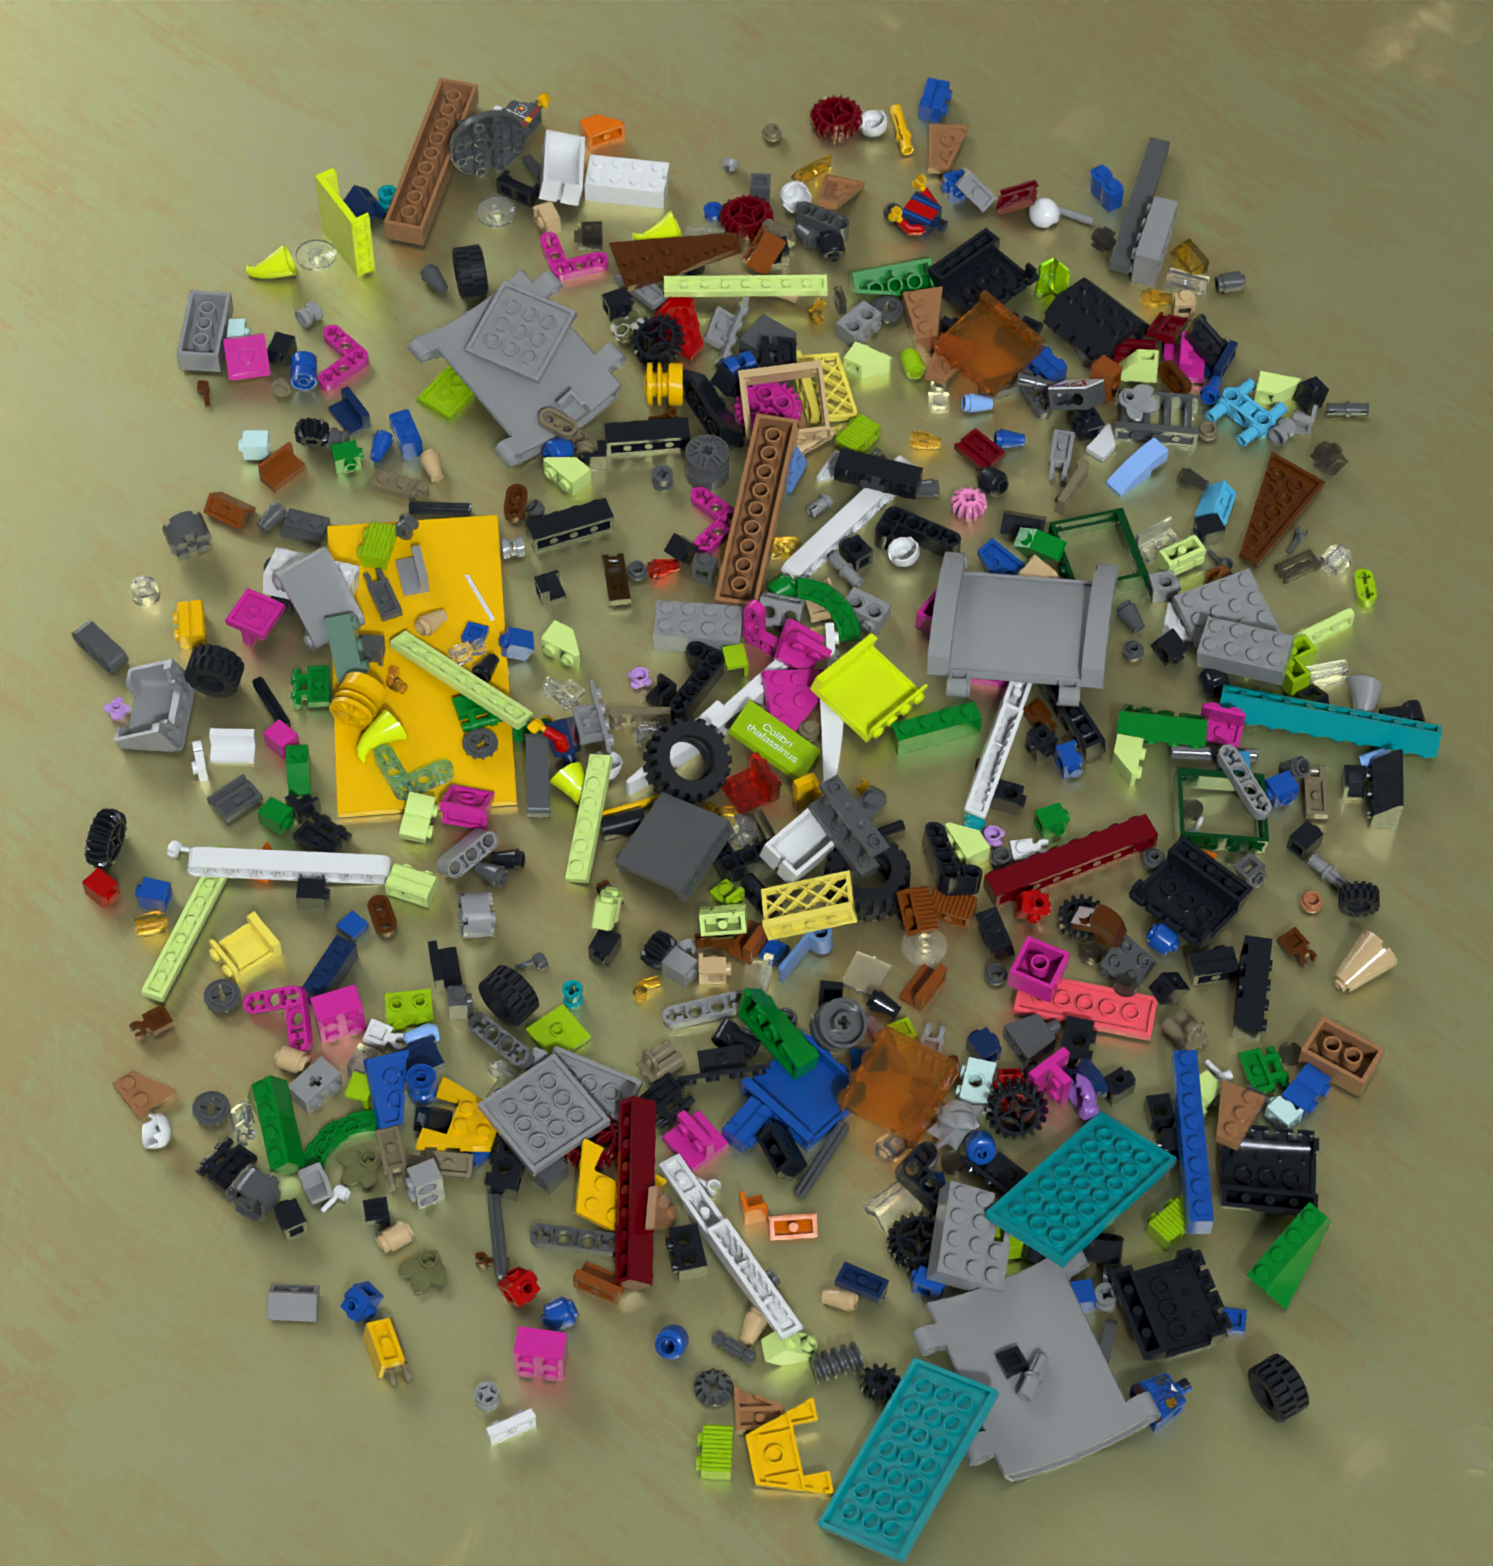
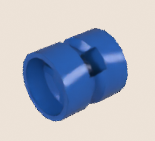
M750 350L738 353L736 358L730 356L721 360V365H725L734 375H739V370L758 368Z
M308 351L294 353L290 358L291 385L297 390L313 389L317 385V357Z
M427 1064L412 1066L406 1073L409 1099L419 1106L429 1105L436 1100L438 1091L435 1070Z

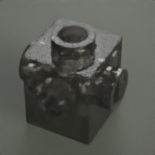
M1324 441L1318 444L1310 455L1315 461L1313 465L1320 472L1335 476L1349 462L1341 453L1343 451L1342 448L1335 442L1329 443Z

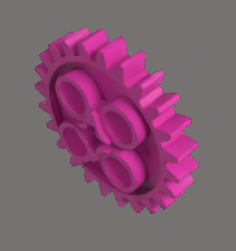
M779 382L752 385V387L747 386L752 431L757 413L800 421L802 414L801 400H798V393L793 394V387L787 389L786 382L782 386L779 385ZM739 391V397H736V404H734L735 418L738 419V425H743V429L746 431L741 391Z

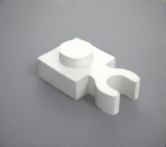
M201 740L193 741L192 745L195 761L191 762L193 774H198L200 782L209 781Z
M1032 838L1009 842L1013 862H1020L1033 854L1039 855L1048 851L1041 849L1042 847H1048L1047 839L1039 840L1035 844H1033Z
M371 1019L362 1042L382 1050L388 1045L395 1052L402 1049V1046L397 1045L396 1041L404 1042L402 1033H391L392 1026Z

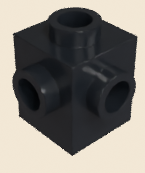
M1094 407L1088 410H1074L1073 416L1069 420L1071 428L1080 441L1095 438L1105 426Z
M1046 724L1040 727H1033L1027 732L1025 748L1036 763L1054 755L1055 746L1058 742L1057 735Z

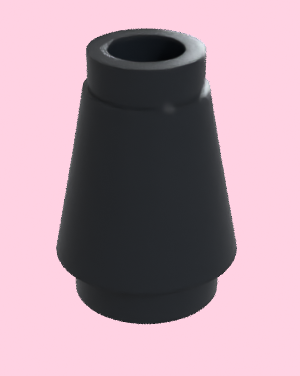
M488 654V656L472 668V674L486 683L490 682L499 663V658L495 654Z
M519 849L492 852L490 862L518 871V869L524 868L525 853L524 851H519Z
M874 989L866 1003V1006L870 1007L871 1011L894 1019L902 1008L882 990L879 992Z

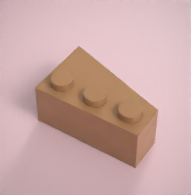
M943 286L903 292V314L913 347L919 354L935 351Z

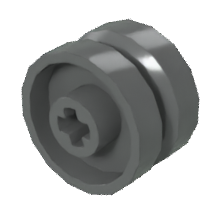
M845 997L832 999L815 1008L809 1023L811 1036L816 1040L817 1045L832 1052L845 1050L857 1045L864 1038L868 1027L867 1016L861 1005L853 999Z

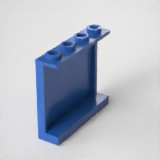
M801 1030L804 1038L817 1049L820 1055L816 1068L794 1081L778 1061L774 1059L769 1063L771 1069L766 1070V1074L754 1076L752 1079L747 1076L741 1081V1093L747 1099L753 1096L761 1104L769 1107L773 1111L774 1123L787 1127L791 1138L808 1152L834 1129L838 1121H843L867 1099V1087L861 1079H856L851 1075L849 1069L844 1064H839L834 1060L832 1054L827 1049H822L817 1045L816 1040L810 1034L806 1035Z

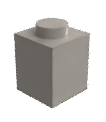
M676 946L662 961V974L682 987H685L689 981L693 982L698 975V960Z

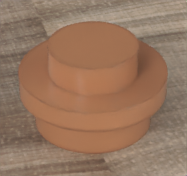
M1309 891L1302 895L1300 906L1308 913H1316L1321 910L1323 900L1319 893Z

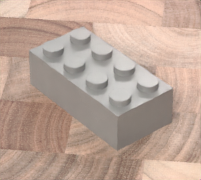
M1154 196L1152 204L1148 203L1146 210L1148 217L1143 218L1141 230L1143 231L1138 233L1136 240L1138 246L1134 247L1131 259L1134 261L1131 262L1129 272L1132 273V282L1155 287L1174 229L1178 201Z
M190 290L177 350V358L181 370L221 372L225 353L223 338H227L229 319H232L233 314L231 293Z
M657 600L653 650L687 653L688 644L693 641H700L722 653V647L741 644L743 606Z
M1208 616L1197 650V666L1282 686L1293 652L1294 636Z
M949 1181L940 1188L926 1279L967 1291H972L982 1284L991 1222L985 1218V1214L994 1204L995 1193L955 1181Z

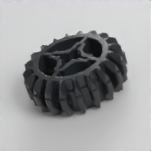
M658 313L657 318L654 314H651L649 320L647 317H643V324L637 322L639 328L632 329L636 336L630 337V340L634 342L630 346L635 350L633 354L635 357H638L640 363H644L647 366V362H653V368L657 369L658 362H661L662 368H665L666 362L673 363L672 358L679 359L677 353L683 352L680 346L685 345V341L682 339L685 337V333L681 331L683 327L678 324L675 318L671 319V316L668 314L664 316L662 313ZM668 329H670L672 333L671 342L667 340ZM659 338L662 340V341H659V342L656 341V343L653 341V340H657V339H659ZM645 339L649 342L647 353L644 349Z
M103 808L93 819L85 846L86 862L89 865H93L96 868L99 867L100 869H109L115 863L124 844L125 832L127 830L126 817L122 812L112 808Z
M1019 1077L1016 1078V1083H1012L1011 1079L1008 1078L1007 1085L1005 1086L1002 1082H999V1090L992 1088L991 1093L993 1096L988 1095L986 1097L988 1104L984 1105L985 1111H987L985 1117L986 1120H990V1128L996 1127L995 1133L997 1135L1003 1132V1138L1005 1139L1012 1135L1014 1141L1017 1140V1135H1021L1022 1139L1025 1140L1026 1133L1034 1137V1128L1041 1131L1042 1125L1040 1123H1046L1047 1118L1045 1115L1049 1113L1048 1108L1045 1107L1048 1101L1046 1098H1043V1090L1037 1091L1038 1085L1036 1083L1030 1086V1080L1028 1079L1021 1084ZM1017 1094L1025 1095L1032 1100L1020 1099ZM1009 1096V1102L1002 1105V1108H998L1001 1101ZM1014 1101L1016 1102V1106L1019 1107L1020 1117L1017 1116V1112H1014ZM1032 1110H1035L1032 1117L1024 1122V1117L1031 1113ZM1001 1118H1004L1005 1120L1012 1119L1016 1122V1124L1008 1123Z
M911 1211L909 1218L902 1214L900 1221L895 1220L893 1228H890L888 1231L889 1236L886 1241L887 1245H889L887 1247L888 1254H892V1262L898 1261V1268L906 1266L907 1273L911 1269H919L920 1265L928 1268L930 1254L923 1256V1254L931 1251L935 1224L931 1213L925 1217L922 1211L919 1212L918 1216H915ZM918 1236H920V1242H921V1244H920V1250L918 1249V1244H917V1242H918Z

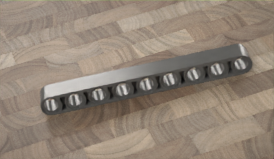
M1152 137L1149 140L1112 252L1108 270L1129 274L1130 265L1133 261L1131 259L1134 247L1138 246L1136 244L1139 232L1143 231L1141 230L1143 218L1148 216L1146 215L1148 203L1152 204L1168 155L1170 141Z

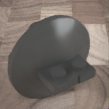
M502 110L485 111L470 118L457 121V129L453 133L448 146L450 159L458 170L466 174L482 177L487 173L486 168L492 166L496 172H501L523 151L526 131L517 116Z

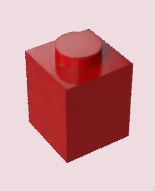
M99 867L82 881L85 894L104 909L109 904L114 903L120 895L118 882Z

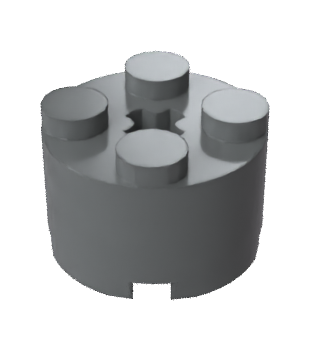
M192 511L181 512L169 519L170 523L167 526L164 524L162 527V532L172 554L177 556L179 560L189 558L191 553L197 551L202 553L210 549L209 543L212 540V536L200 512H197V514H193Z
M247 1164L226 1189V1200L229 1204L233 1201L237 1205L235 1210L244 1217L253 1221H258L259 1218L264 1220L281 1198V1192L278 1187L279 1180L271 1174H264L254 1165Z

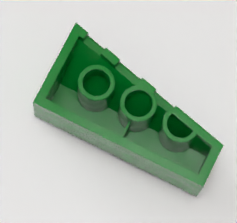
M924 256L847 271L850 290L855 293L903 296V292L934 288L935 285L928 273V268L932 266V260L930 257Z
M960 698L936 712L891 723L890 739L898 756L979 734L982 717L975 701L970 698Z
M1125 704L1119 710L1117 734L1143 738L1144 743L1157 744L1159 741L1166 742L1167 746L1172 747L1186 744L1188 748L1201 749L1202 746L1205 747L1208 743L1210 717L1189 713H1179V716H1175V712L1170 710H1159L1157 713H1154L1150 707L1143 706L1142 708L1133 709V705Z
M747 987L743 989L737 1015L795 1081L816 1068L820 1056L817 1049L808 1043L800 1029L794 1027L789 1021L787 1014L780 1011L772 997L766 995L759 988Z
M269 1075L251 1084L247 1097L261 1126L270 1172L288 1176L306 1168L287 1080Z
M1309 1202L1246 1274L1249 1279L1286 1311L1331 1224L1330 1219Z

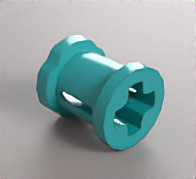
M577 980L566 981L562 986L563 1003L567 1008L576 1009L583 1003L582 984Z

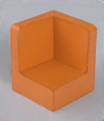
M740 1191L739 1207L744 1224L768 1220V1205L764 1203L762 1194L746 1198L744 1191Z

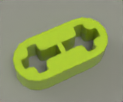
M1358 569L1353 578L1356 601L1360 606L1368 608L1374 605L1377 597L1374 576L1368 569ZM1360 577H1363L1364 580H1366V584H1363V580ZM1364 592L1367 593V597L1370 599H1366V597L1363 596Z

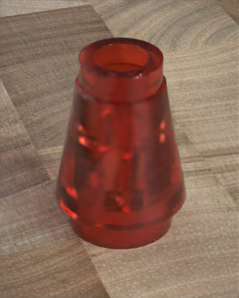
M652 559L651 562L647 563L648 575L651 579H661L680 571V562L677 559Z

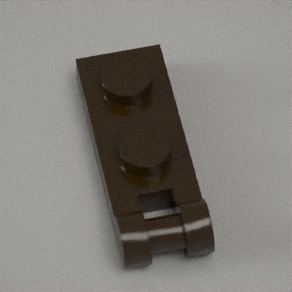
M618 553L617 556L611 557L602 555L609 605L631 604L623 553Z

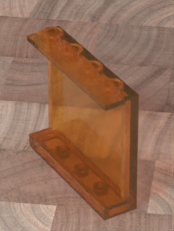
M984 290L979 295V302L940 338L936 336L933 338V347L939 356H944L948 359L953 368L961 370L967 380L970 382L974 381L984 394H989L994 398L1017 376L1018 371H1023L1045 350V339Z
M885 1025L882 1031L879 1030L874 1036V1044L871 1049H867L861 1058L862 1063L858 1070L854 1069L851 1073L850 1083L846 1089L843 1088L837 1097V1104L840 1111L847 1110L902 1139L905 1146L913 1149L960 1073V1067L958 1062Z

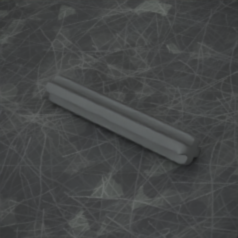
M1171 746L1170 756L1176 759L1217 760V754L1221 747L1191 749L1188 746ZM1236 748L1238 751H1249L1251 762L1258 760V749Z
M842 1120L838 1121L795 1187L794 1195L796 1197L805 1199L848 1133V1123Z
M491 1193L488 1195L487 1200L495 1277L497 1279H504L508 1272L501 1196L498 1193Z

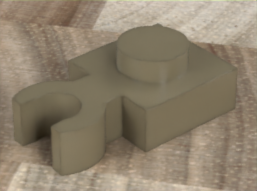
M769 218L762 223L771 230L772 234L778 237L786 236L789 248L796 244L792 228L779 221L775 223Z

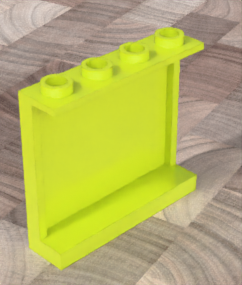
M333 167L315 175L322 231L357 277L369 273L375 269L369 214L365 213L356 218L339 195L337 172Z
M872 633L819 674L810 687V690L866 743L873 737L877 739L884 732L886 726L890 728L891 723H895L899 715L905 716L911 710V705L914 703L918 705L925 698L924 692L928 687L925 684L919 689L874 647L878 638Z

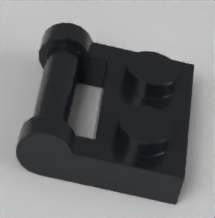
M1203 313L1194 318L1185 335V339L1210 366L1218 362L1223 350L1229 343L1225 338L1222 339L1206 321V316Z

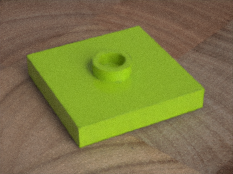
M564 1004L526 1028L528 1036L540 1049L548 1052L550 1056L554 1046L573 1052L591 1040L590 1034Z

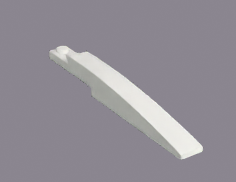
M825 623V647L832 650L830 658L826 659V669L840 658L839 649H835V644H839V633L834 631V623ZM820 699L823 782L838 775L844 721Z
M774 660L763 671L790 670V668ZM761 673L725 705L717 700L696 720L699 718L706 720L705 725L709 726L712 723L717 727L715 731L718 734L721 732L723 735L727 734L749 700L758 706L765 702ZM685 742L674 744L670 751V761L673 769L675 770L700 753L699 750ZM643 767L626 781V794L629 796L649 785L646 780L649 774L648 772L644 773Z
M1010 681L1006 683L964 807V811L981 819H985L1023 715V708L1032 683Z
M678 1153L659 1163V1170L683 1203V1209L693 1223L698 1224L701 1235L779 1338L784 1340L802 1330L803 1326L730 1221L727 1218L724 1219L680 1154Z

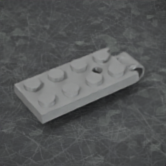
M554 1046L551 1055L555 1053L607 1117L612 1116L613 1121L619 1123V1101L634 1095L638 1096L643 1082L573 1052ZM533 1047L531 1052L534 1054L535 1060L533 1065L525 1071L530 1070L548 1058L550 1054L540 1048Z

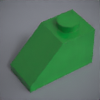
M1020 527L1013 547L1028 559L1036 555L1041 560L1060 562L1067 542L1038 529Z
M308 744L286 746L288 795L291 793L295 797L311 795V763Z

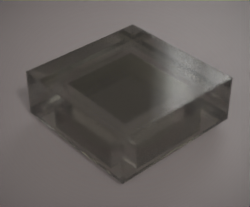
M841 285L833 288V302L840 315L847 313V299Z

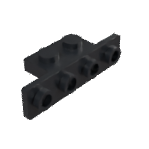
M744 1044L697 1051L700 1073L676 1078L677 1082L683 1083V1086L697 1084L696 1080L706 1079V1083L720 1081V1076L729 1075V1079L743 1078V1073L752 1072V1076L764 1075L766 1070L771 1068L769 1063L747 1066Z
M999 1151L985 1170L968 1159L967 1156L963 1155L960 1158L965 1162L963 1166L974 1175L976 1172L984 1177L982 1181L992 1189L996 1186L1002 1190L1000 1194L1002 1197L1029 1174Z

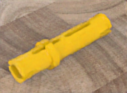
M895 104L890 107V113L896 130V141L900 144L901 153L909 155L914 151L911 143V133L907 129L902 107L899 104Z

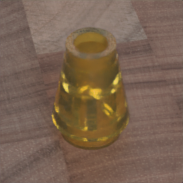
M1151 288L1141 292V305L1146 306V308L1166 306L1172 303L1171 293Z
M921 430L912 431L910 448H914V450L940 449L941 437Z

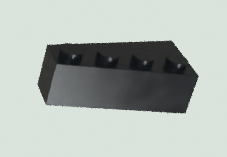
M1249 935L1244 937L1239 957L1232 1038L1259 1041L1261 1033H1266L1267 1019H1264V1013H1268L1269 999H1266V993L1270 992L1271 979H1268V975L1271 973L1273 960L1270 959L1273 939Z

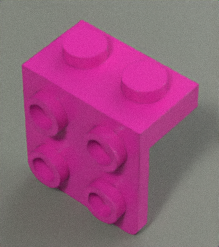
M1214 702L1202 704L1200 715L1210 717L1208 743L1220 746L1229 744L1238 748L1246 713L1236 707L1222 708L1220 704Z

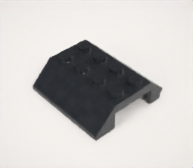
M984 228L928 268V273L935 287L943 286L942 298L963 316L969 315L971 320L989 316L997 310V307H1001L1011 300L1012 297L1025 290L1026 286H1030L1040 279L1037 269L1029 262L1026 264L1024 271L999 250L1000 238L987 228Z
M1085 277L1055 297L1045 311L1046 315L1043 323L1054 331L1059 327L1057 333L1068 342L1073 340L1072 345L1084 354L1090 349L1087 356L1093 361L1095 359L1098 360L1102 355L1113 359L1116 346L1132 335L1142 339L1146 336L1147 329L1150 324Z
M1182 836L1168 850L1167 859L1144 882L1142 879H1139L1131 887L1128 895L1139 906L1146 907L1145 910L1155 918L1163 920V924L1175 933H1180L1181 937L1191 945H1197L1201 948L1208 946L1231 923L1244 906L1254 888Z
M1252 1125L1238 1151L1221 1144L1219 1201L1221 1208L1299 1215L1310 1202L1318 1209L1316 1159L1319 1153V1138H1314L1315 1131L1297 1129V1137H1293V1129L1274 1127L1273 1135H1269V1126Z
M1191 1247L1178 1250L1175 1259L1134 1271L1132 1265L1108 1271L1143 1360L1164 1363L1210 1349L1229 1337L1227 1332L1233 1326L1227 1312L1219 1314L1225 1307L1218 1291L1210 1292L1216 1286L1209 1269L1201 1271L1202 1268L1207 1266L1201 1250L1193 1251Z

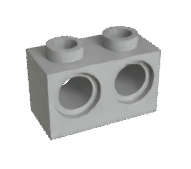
M863 300L836 322L835 336L850 347H852L855 341L863 344L873 332L876 333L881 328L882 313Z
M855 586L846 597L858 617L860 627L867 632L878 635L891 617L892 605Z
M763 591L759 602L764 607L771 606L775 610L774 614L766 612V626L772 627L777 625L782 626L783 629L786 619H791L787 616L786 611H793L796 614V618L793 620L800 624L802 623L805 599Z
M434 1158L407 1168L408 1178L405 1179L408 1189L406 1191L411 1203L416 1202L418 1209L445 1199L443 1178Z

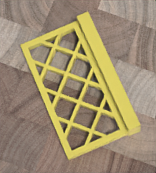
M801 350L796 351L797 363L821 360L822 368L829 372L826 376L823 375L824 384L827 383L834 387L831 392L825 389L826 400L828 402L831 398L839 403L836 408L827 403L828 410L832 412L828 414L829 422L851 420L853 417L857 418L859 415L839 353L802 355ZM834 360L836 365L831 367L824 362ZM833 374L839 377L841 381L837 383L830 379ZM811 377L795 379L794 383L801 400L808 427H817L818 422H823L820 398L816 396V393L819 391L818 384L811 381ZM837 390H839L842 393H844L846 397L842 399L839 396L835 395V393ZM844 406L851 411V413H844L840 410V408Z
M850 870L761 889L764 917L762 923L768 941L858 922ZM846 879V883L841 889L834 886L837 881ZM821 884L824 886L819 893L812 891L815 885ZM830 889L836 892L831 900L823 897ZM793 890H802L797 898L789 895ZM773 894L780 895L774 903L770 902L767 897ZM807 894L814 897L808 905L801 902ZM841 896L848 899V902L836 904ZM785 899L792 902L786 910L779 906ZM819 901L826 904L822 908L814 909V906ZM797 905L804 908L802 912L791 913ZM775 910L782 913L779 917L769 919Z

